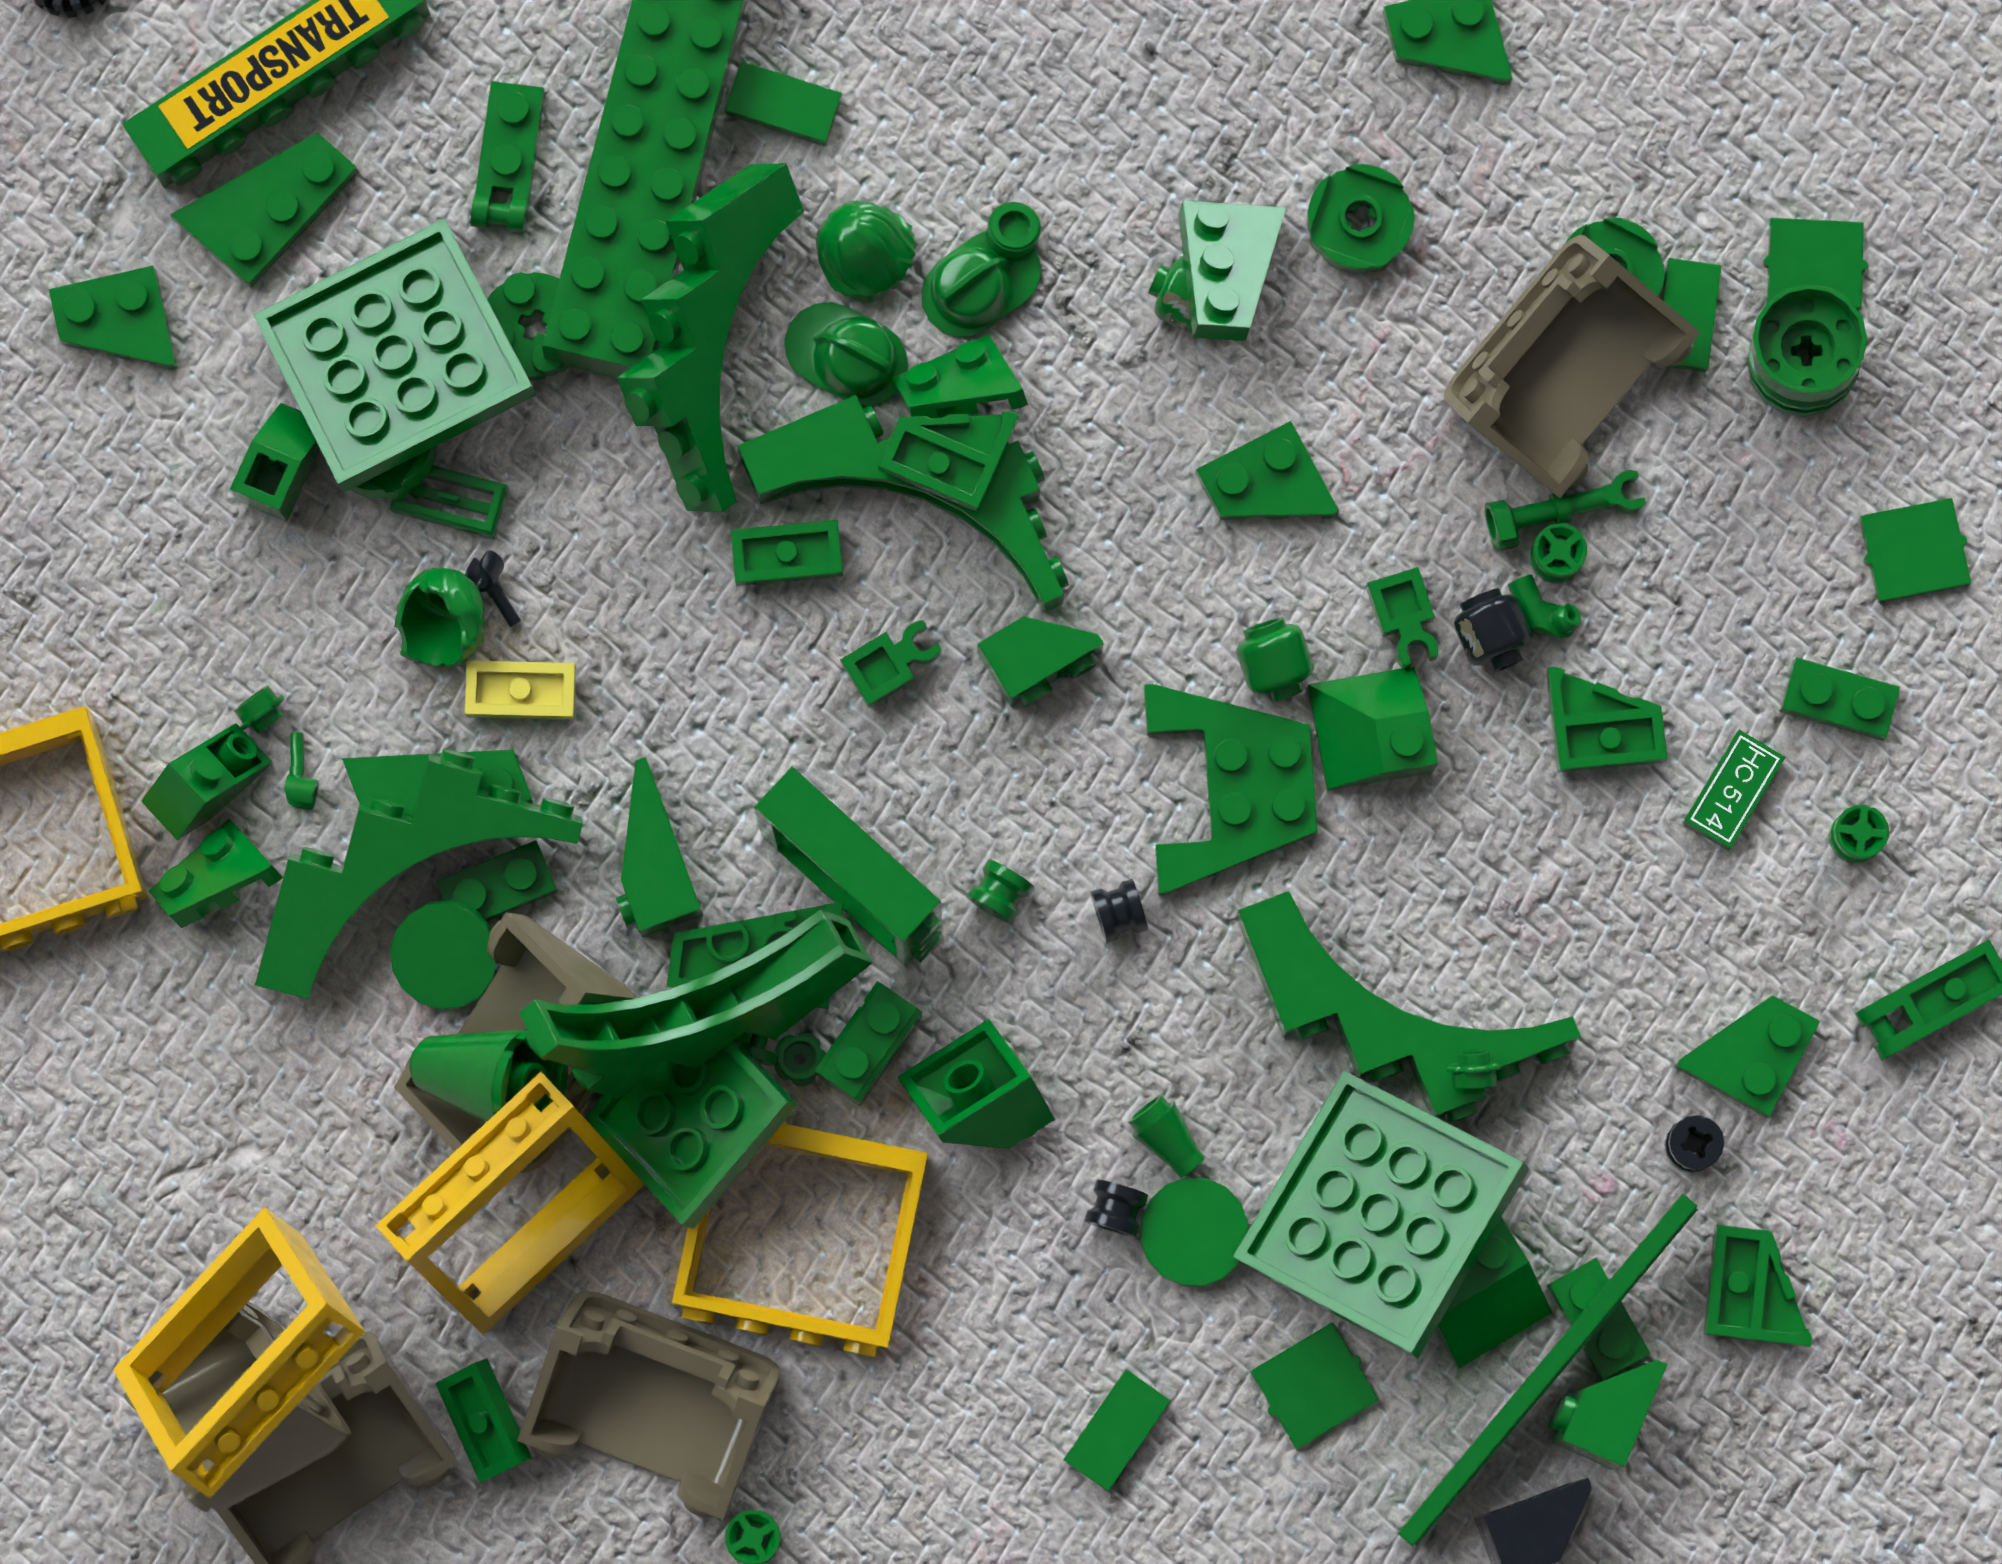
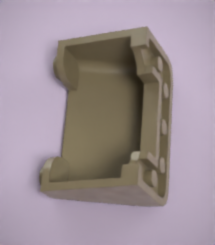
M1578 235L1561 247L1458 369L1445 389L1444 400L1468 424L1557 497L1561 498L1567 490L1578 486L1588 472V464L1586 463L1589 454L1582 446L1652 363L1658 368H1664L1670 364L1672 366L1680 364L1692 351L1693 341L1701 332L1586 236Z
M506 912L503 918L492 928L487 945L489 956L502 966L458 1034L527 1029L519 1012L535 999L562 1005H596L638 997L623 983L529 917ZM409 1058L405 1070L394 1088L440 1137L456 1151L484 1123L417 1088L410 1072ZM567 1066V1082L564 1096L581 1112L593 1092L586 1090L575 1078L572 1067ZM570 1127L528 1164L521 1173L531 1172L548 1161Z
M591 1291L579 1292L574 1296L556 1326L517 1441L529 1445L534 1452L548 1458H558L561 1454H569L575 1450L578 1443L680 1482L677 1495L684 1502V1506L689 1512L700 1517L714 1516L724 1520L780 1377V1368L770 1358L611 1296Z
M249 1301L163 1393L165 1400L186 1435L284 1331L270 1315ZM156 1370L149 1378L151 1385L163 1374ZM318 1382L211 1498L184 1480L183 1482L186 1486L182 1489V1492L195 1507L203 1512H208L211 1508L223 1512L336 1451L347 1439L351 1431ZM125 1392L123 1395L125 1400L130 1404V1406L134 1408L132 1402L130 1401L128 1395ZM207 1458L202 1462L207 1472L215 1465Z
M365 1332L319 1381L351 1431L347 1439L331 1454L223 1512L216 1510L254 1564H312L311 1558L315 1553L313 1540L403 1479L411 1487L422 1485L424 1488H430L445 1479L451 1467L458 1463L453 1451L374 1333Z

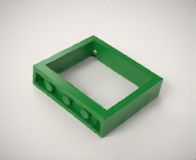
M791 766L754 806L762 837L834 903L844 901L843 911L905 967L913 958L921 963L943 940L940 937L942 935L940 931L942 928L941 900Z

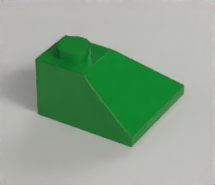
M1415 667L1308 684L1327 791L1434 772L1438 765L1429 711Z
M987 1019L897 1076L942 1143L1010 1149L1056 1120L1031 1075L990 1019Z

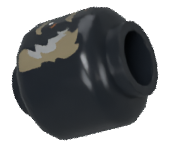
M1496 588L1476 595L1460 604L1462 612L1455 618L1454 628L1470 664L1474 666L1490 664L1493 673L1523 661L1520 651L1529 646L1533 635L1517 597L1509 594L1502 595L1500 589Z

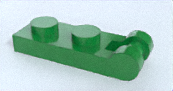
M491 81L476 190L471 209V227L488 229L489 224L508 226V231L525 233L545 99L544 87ZM494 191L513 193L510 205L492 203Z
M1988 939L1854 1014L1862 1028L1865 1026L1869 1027L1878 1043L1874 1046V1049L1882 1061L2002 995V961ZM1897 1008H1900L1910 1027L1899 1033H1896L1887 1017L1888 1013Z

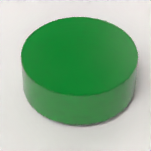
M1019 202L1004 203L998 206L989 217L986 229L987 241L997 254L1006 258H1021L1035 249L1041 232V223L1036 212L1029 206Z

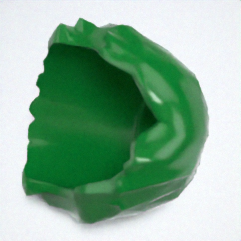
M850 201L842 206H838L821 223L815 239L818 262L830 287L844 296H850L855 301H860L862 304L874 302L881 295L887 293L889 289L897 288L900 281L905 279L908 268L912 267L914 263L912 258L916 255L914 250L919 245L912 232V225L908 224L903 216L892 212L889 208L864 201Z
M432 568L422 571L406 585L397 605L394 627L398 628L401 634V656L414 661L416 665L424 663L428 667L433 665L436 668H443L445 666L457 667L473 656L484 641L485 621L483 616L485 608L479 588L469 577L460 571L448 568Z

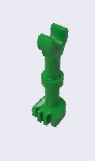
M1622 471L1613 479L1611 484L1604 485L1601 488L1571 495L1564 493L1561 498L1552 493L1549 495V500L1511 508L1505 500L1486 503L1485 519L1493 550L1499 552L1518 547L1520 544L1519 528L1553 520L1556 524L1571 522L1572 516L1600 509L1614 508L1625 514L1636 513L1646 504L1645 497L1635 500L1626 499L1621 492V487L1624 484L1635 482L1639 478L1638 471Z

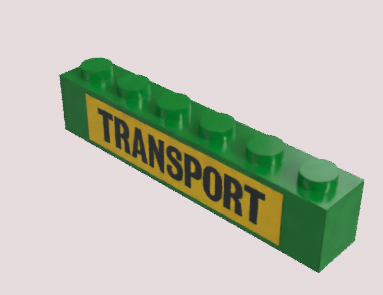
M311 0L122 123V125L164 189L173 183L176 186L183 185L194 179L202 171L201 165L215 155L219 154L221 157H224L241 148L247 141L246 135L261 125L271 127L284 120L291 113L292 109L290 106L307 95L310 98H316L327 92L336 83L335 77L352 66L354 69H360L370 64L380 55L381 50L379 48L397 37L399 40H404L417 33L424 26V19L431 15L426 0Z

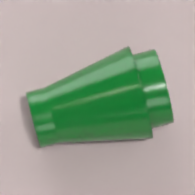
M1162 1095L1155 1097L1144 1105L1128 1121L1135 1131L1132 1137L1170 1166L1180 1178L1193 1171L1206 1158L1195 1143L1175 1102L1168 1103Z

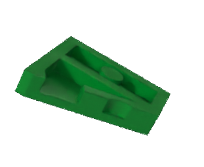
M1408 0L1384 6L1383 16L1396 62L1416 67L1429 65L1448 74L1462 76L1463 73L1494 79L1493 83L1499 85L1511 84L1513 77L1492 0Z
M153 265L49 289L59 340L63 345L87 351L90 349L102 351L108 356L129 360V358L158 364L160 368L172 370L178 368L157 271Z
M989 334L977 340L965 342L955 350L928 362L919 363L908 371L892 378L897 394L910 416L942 418L949 414H980L981 406L979 403L1007 399L1011 409L1023 408L1028 405L1023 388Z
M1007 411L1002 412V415L969 416L968 413L949 414L943 418H928L927 416L900 417L880 460L878 470L978 513L1019 421V414Z
M1291 421L1197 468L1195 472L1220 520H1246L1249 517L1288 519L1289 516H1321L1322 519L1333 518L1339 513L1336 503Z
M229 818L218 829L210 832L201 844L177 866L166 871L160 881L148 892L179 927L183 928L204 918L213 910L223 909L240 901V893L237 890L260 879L270 887L278 883L283 877Z
M1772 995L1679 1059L1674 1068L1768 1118L1820 1021Z
M1718 1224L1714 1226L1703 1335L1811 1347L1812 1337L1810 1331L1806 1329L1794 1298L1796 1294L1789 1276L1785 1274L1780 1260L1781 1254L1772 1231Z

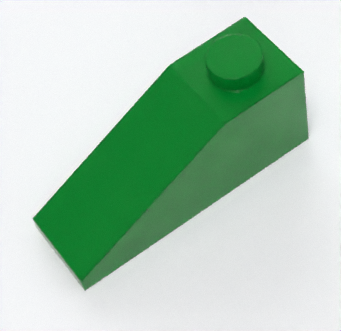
M646 757L635 761L621 882L625 894L616 897L626 928L637 925L642 938L703 916Z

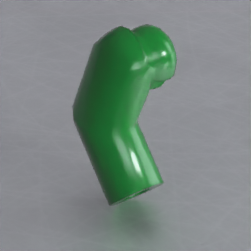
M1532 575L1521 577L1507 585L1511 595L1519 600L1531 631L1554 639H1564L1573 635L1574 631L1579 628L1581 624L1579 610L1570 603L1560 606L1543 601Z

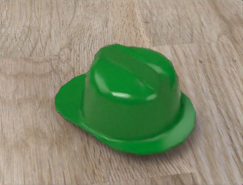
M986 231L982 232L947 254L928 272L921 289L922 307L929 321L942 333L955 337L976 336L990 329L997 322L1019 308L1035 293L1041 278L1040 259L1035 249L1021 258L1003 257L990 247Z
M816 303L800 311L790 322L784 339L786 357L797 374L806 381L843 400L856 395L861 406L878 405L892 398L897 392L892 378L908 370L907 352L896 334L881 323L837 303Z

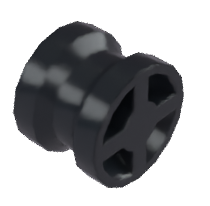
M1133 879L1122 881L1118 889L1108 892L1101 888L1090 891L1096 916L1106 943L1117 940L1120 933L1128 930H1133L1136 933L1148 930L1145 913Z
M1700 1115L1688 1116L1673 1125L1667 1133L1664 1144L1666 1156L1671 1164L1681 1171L1689 1173L1703 1171L1716 1163L1722 1155L1724 1148L1723 1133L1717 1123L1708 1117Z
M1096 1179L1093 1190L1097 1198L1094 1207L1087 1210L1084 1222L1114 1233L1136 1237L1139 1225L1136 1222L1138 1210L1146 1206L1149 1195L1124 1185Z

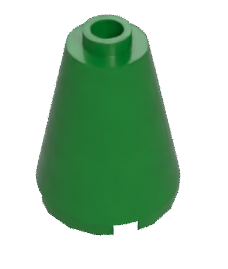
M527 1029L428 1036L413 1050L409 1061L412 1079L417 1088L484 1124L540 1072L564 1095L567 1082V1065L551 1060H543L538 1057L526 1040ZM545 1094L534 1106L542 1112L552 1100Z

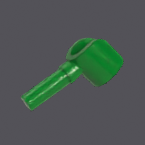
M293 732L290 733L291 766L285 781L284 792L288 804L292 807L312 810L317 799L319 781L303 777L305 769L304 734Z

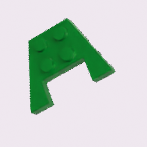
M1144 684L1147 735L1200 732L1204 736L1211 840L1155 845L1158 896L1168 895L1207 877L1210 878L1226 869L1251 859L1254 860L1317 834L1309 724L1155 684Z

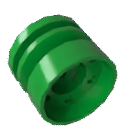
M1804 284L1786 288L1768 300L1756 319L1747 359L1751 384L1764 402L1782 413L1807 417L1826 413L1845 400L1857 381L1867 343L1863 317L1852 301L1831 287L1815 284ZM1799 349L1808 350L1809 358L1813 359L1811 366L1801 365V359L1797 356Z

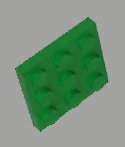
M735 1039L698 1069L665 1061L621 1097L615 1098L603 1095L585 1116V1119L682 1226L694 1229L795 1110L798 1104L744 1046Z

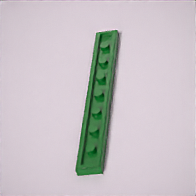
M1683 1193L1680 1194L1401 1527L1397 1534L1411 1546L1414 1544L1417 1546L1697 1212V1205Z

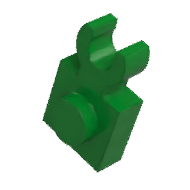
M1416 567L1368 582L1366 590L1382 637L1395 633L1398 634L1399 643L1396 648V659L1399 666L1403 670L1410 668L1411 661L1407 648L1413 644H1419L1426 649L1429 661L1436 660L1438 656L1437 642L1431 634L1423 631L1421 626L1433 622L1435 615L1419 568Z
M924 620L910 624L904 631L902 640L895 645L887 632L840 659L841 665L868 708L915 681L914 675L908 667L913 663L929 664L941 655L942 649L939 644L932 646L926 651H920L913 645L914 638L927 630Z

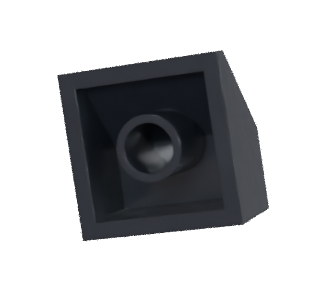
M1589 1478L1575 1480L1475 1517L1474 1520L1490 1563L1553 1564L1560 1561L1592 1491Z

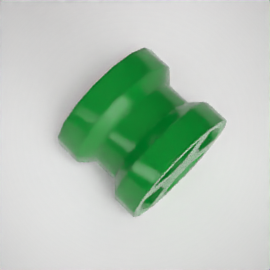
M1565 523L1552 524L1544 528L1536 537L1529 554L1530 565L1535 574L1542 580L1553 584L1564 583L1574 578L1584 564L1587 556L1586 540L1582 533L1574 526ZM1553 561H1563L1566 564V566H1564L1563 563H1556Z
M1854 805L1846 809L1835 819L1829 831V842L1834 853L1843 861L1852 864L1864 863L1872 859L1885 847L1889 837V826L1884 815L1876 808L1868 805ZM1845 834H1846V835H1851L1852 839H1853L1854 841H1856V846H1855V847H1854V844H1855V843L1851 840V838H1850L1849 836H1845Z
M988 859L982 868L984 873L982 881L978 886L970 888L966 898L992 916L1008 924H1013L1018 916L1016 909L1021 898L1030 896L1034 885L1006 866Z
M747 1510L739 1513L730 1521L725 1533V1543L728 1552L735 1560L743 1564H764L777 1554L781 1546V1532L778 1524L770 1515L762 1511Z

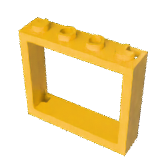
M86 706L1 732L0 766L81 740L125 884L1 923L0 946L4 952L28 946L34 942L33 934L52 928L55 935L83 928L86 926L84 918L105 912L107 918L131 913L138 909L137 901L149 898L94 715Z
M540 1072L375 1226L403 1258L484 1335L645 1184L567 1098ZM547 1094L552 1102L540 1112L534 1104ZM570 1127L597 1158L458 1286L430 1256ZM607 1167L611 1173L602 1179L598 1173ZM410 1221L416 1229L404 1239L397 1231ZM477 1287L481 1294L475 1300H472L468 1295Z
M783 1123L764 1146L907 1175L876 1329L694 1292L711 1209L694 1229L687 1228L672 1304L683 1308L681 1318L714 1324L715 1316L720 1315L737 1319L735 1327L737 1330L768 1335L769 1326L791 1330L789 1338L791 1341L822 1346L823 1337L845 1341L843 1348L845 1352L875 1357L877 1348L889 1350L928 1161V1153Z
M264 1207L117 1364L113 1371L170 1471L211 1498L365 1333V1330L304 1236ZM283 1265L308 1305L186 1435L165 1400L163 1393ZM333 1322L338 1326L340 1324L343 1325L334 1337L325 1332ZM157 1370L163 1375L151 1385L149 1378ZM206 1458L215 1464L208 1472L202 1464Z

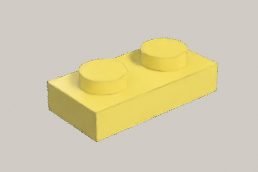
M467 660L466 717L574 720L575 663Z

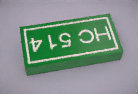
M1739 729L1682 823L1729 851L1784 761L1785 756Z

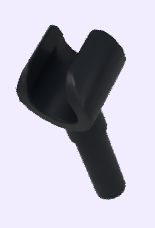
M488 550L480 561L477 558H473L466 569L465 575L475 583L480 592H486L489 598H492L509 627H512L520 622L521 619L504 594L502 586L497 581L504 569V562L496 552Z

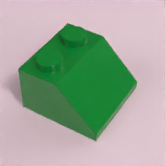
M1502 1217L1435 1329L1458 1369L1552 1313L1528 1259Z
M1656 1360L1575 1391L1571 1397L1566 1396L1565 1399L1561 1397L1548 1425V1428L1556 1431L1551 1443L1611 1470L1625 1467L1668 1364Z

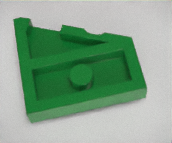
M1559 667L1547 668L1546 676L1558 773L1664 763L1667 761L1663 716L1660 705L1639 697L1632 698L1619 693L1617 689L1599 682L1594 684L1567 674L1564 669Z

